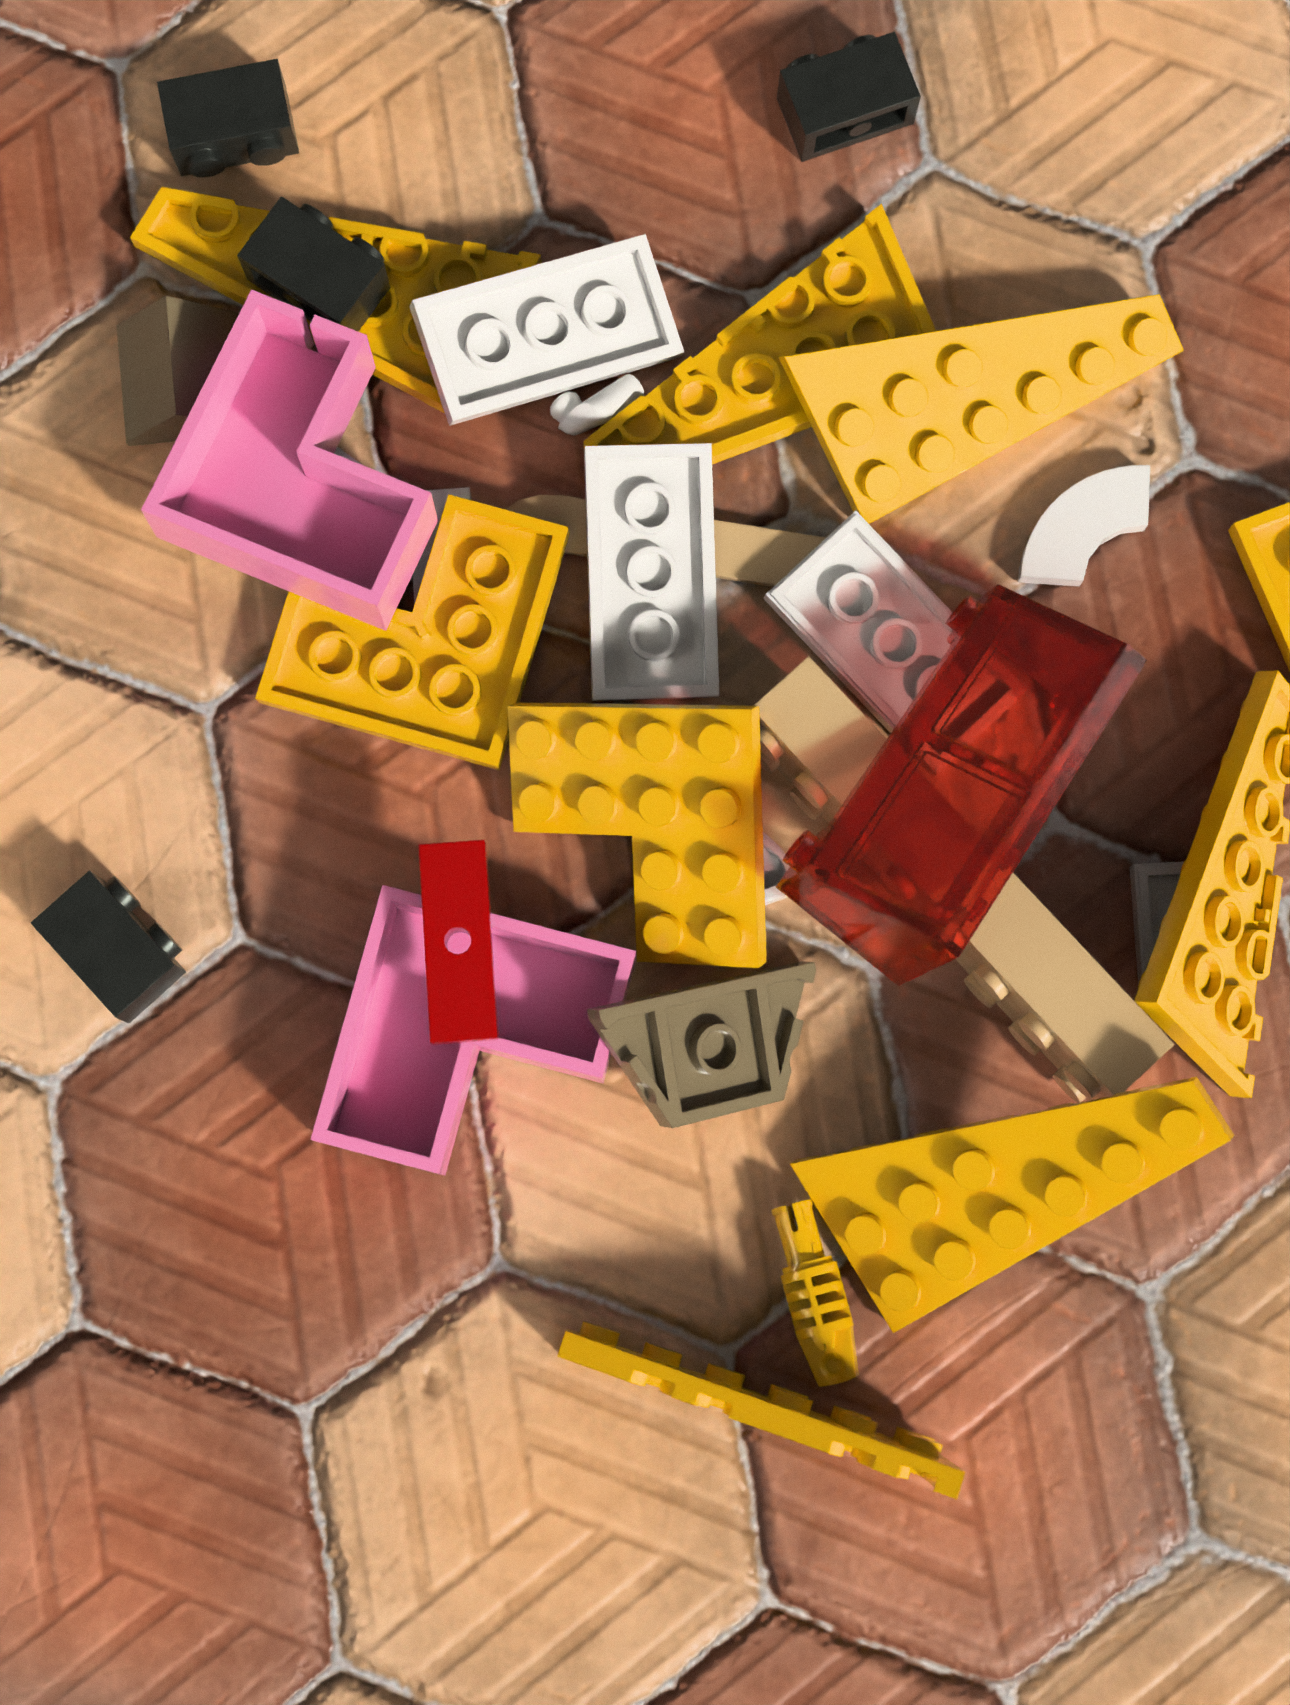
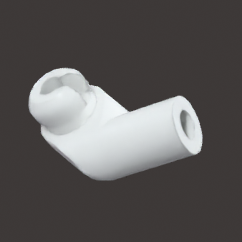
M625 374L583 402H581L577 393L573 391L562 393L551 404L550 414L560 423L558 429L566 434L575 436L607 423L640 395L644 396V390L636 377L631 374Z

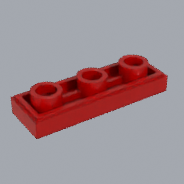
M485 840L418 844L430 1043L438 1045L499 1040ZM459 932L468 934L471 937V944L465 952L454 954L448 950V940L453 934Z

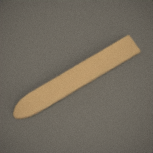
M537 495L518 500L505 509L569 527L570 536L565 553L587 557L586 499L562 495ZM714 520L716 578L774 587L814 550L825 537Z

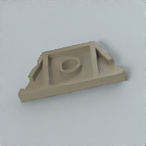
M796 962L587 1009L588 1019L660 1126L676 1128L784 1100L791 1074L790 1057L793 1050L798 1046L804 1022L803 1020L796 1019L804 984L814 982L816 974L815 962Z

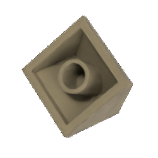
M164 296L117 325L125 434L128 446L176 441L239 315L238 312Z

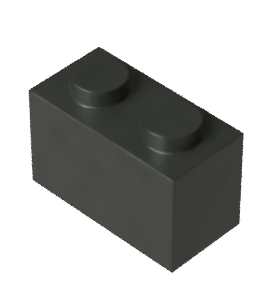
M895 31L877 38L874 35L860 36L846 44L843 49L820 57L817 54H807L795 59L785 69L780 70L777 101L801 162L913 125L921 98Z
M278 58L157 82L169 149L181 176L192 174L196 177H211L222 173L227 167L248 163L267 166L282 161L285 156L299 154L287 88Z
M281 196L237 255L247 280L275 299L302 309L306 319L310 322L314 315L359 332L390 289L383 263L384 257L367 241L359 237H354L352 241H349L332 230L334 228L332 222L313 206L303 204L299 208Z
M88 871L36 917L31 924L115 1018L131 1023L186 973V970L175 959L182 949L157 922L148 929L132 911L140 905V902L117 877L113 876L105 882L91 871Z

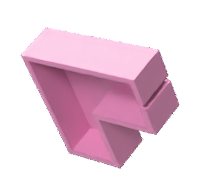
M251 289L141 511L154 534L159 539L386 631L438 519L431 492L334 454L376 368L367 335L314 315L308 326L302 309ZM311 332L318 352L311 350V347L314 343L311 336Z
M382 885L311 1140L445 1176L479 1051L604 1083L611 1052L589 1021L587 1009L626 1000L636 962V951L491 913L499 1040L432 1045L429 1032L422 897L420 894ZM462 932L453 934L448 940V950L454 954L465 952L471 944V937Z

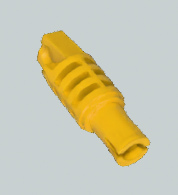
M811 1199L792 1203V1208L791 1206L784 1205L772 1209L771 1212L772 1216L775 1217L788 1266L782 1268L783 1275L780 1277L796 1337L799 1340L818 1386L823 1387L859 1376L853 1330L854 1323L837 1261H833L832 1255L825 1257L812 1209L813 1203ZM793 1211H794L795 1218H796V1222H797V1225H798V1230H797L796 1223H795V1220H794Z

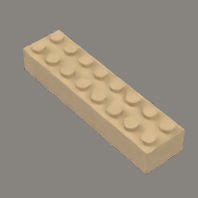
M809 656L754 705L759 706L761 767L770 774L778 769L794 786L789 791V794L797 806L812 820L821 815L838 833L832 840L840 852L857 867L865 862L880 878L881 881L876 885V888L883 898L899 913H903L908 908L923 924L925 928L920 931V935L926 944L943 960H947L952 956L969 975L964 979V982L976 998L989 1008L996 1003L1013 1021L1008 1027L1012 1036L1030 1054L1035 1056L1041 1051L1058 1069L1052 1075L1054 1080L1070 1098L1080 1103L1084 1099L1089 1101L1126 1091L1175 1045Z

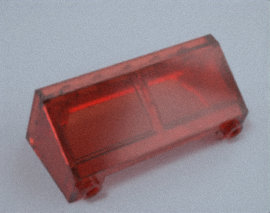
M999 584L978 600L972 595H968L954 609L945 623L952 629L947 638V643L951 646L828 826L816 835L809 830L803 832L783 858V862L790 867L776 888L897 986L960 957L1147 662V659L1129 644Z

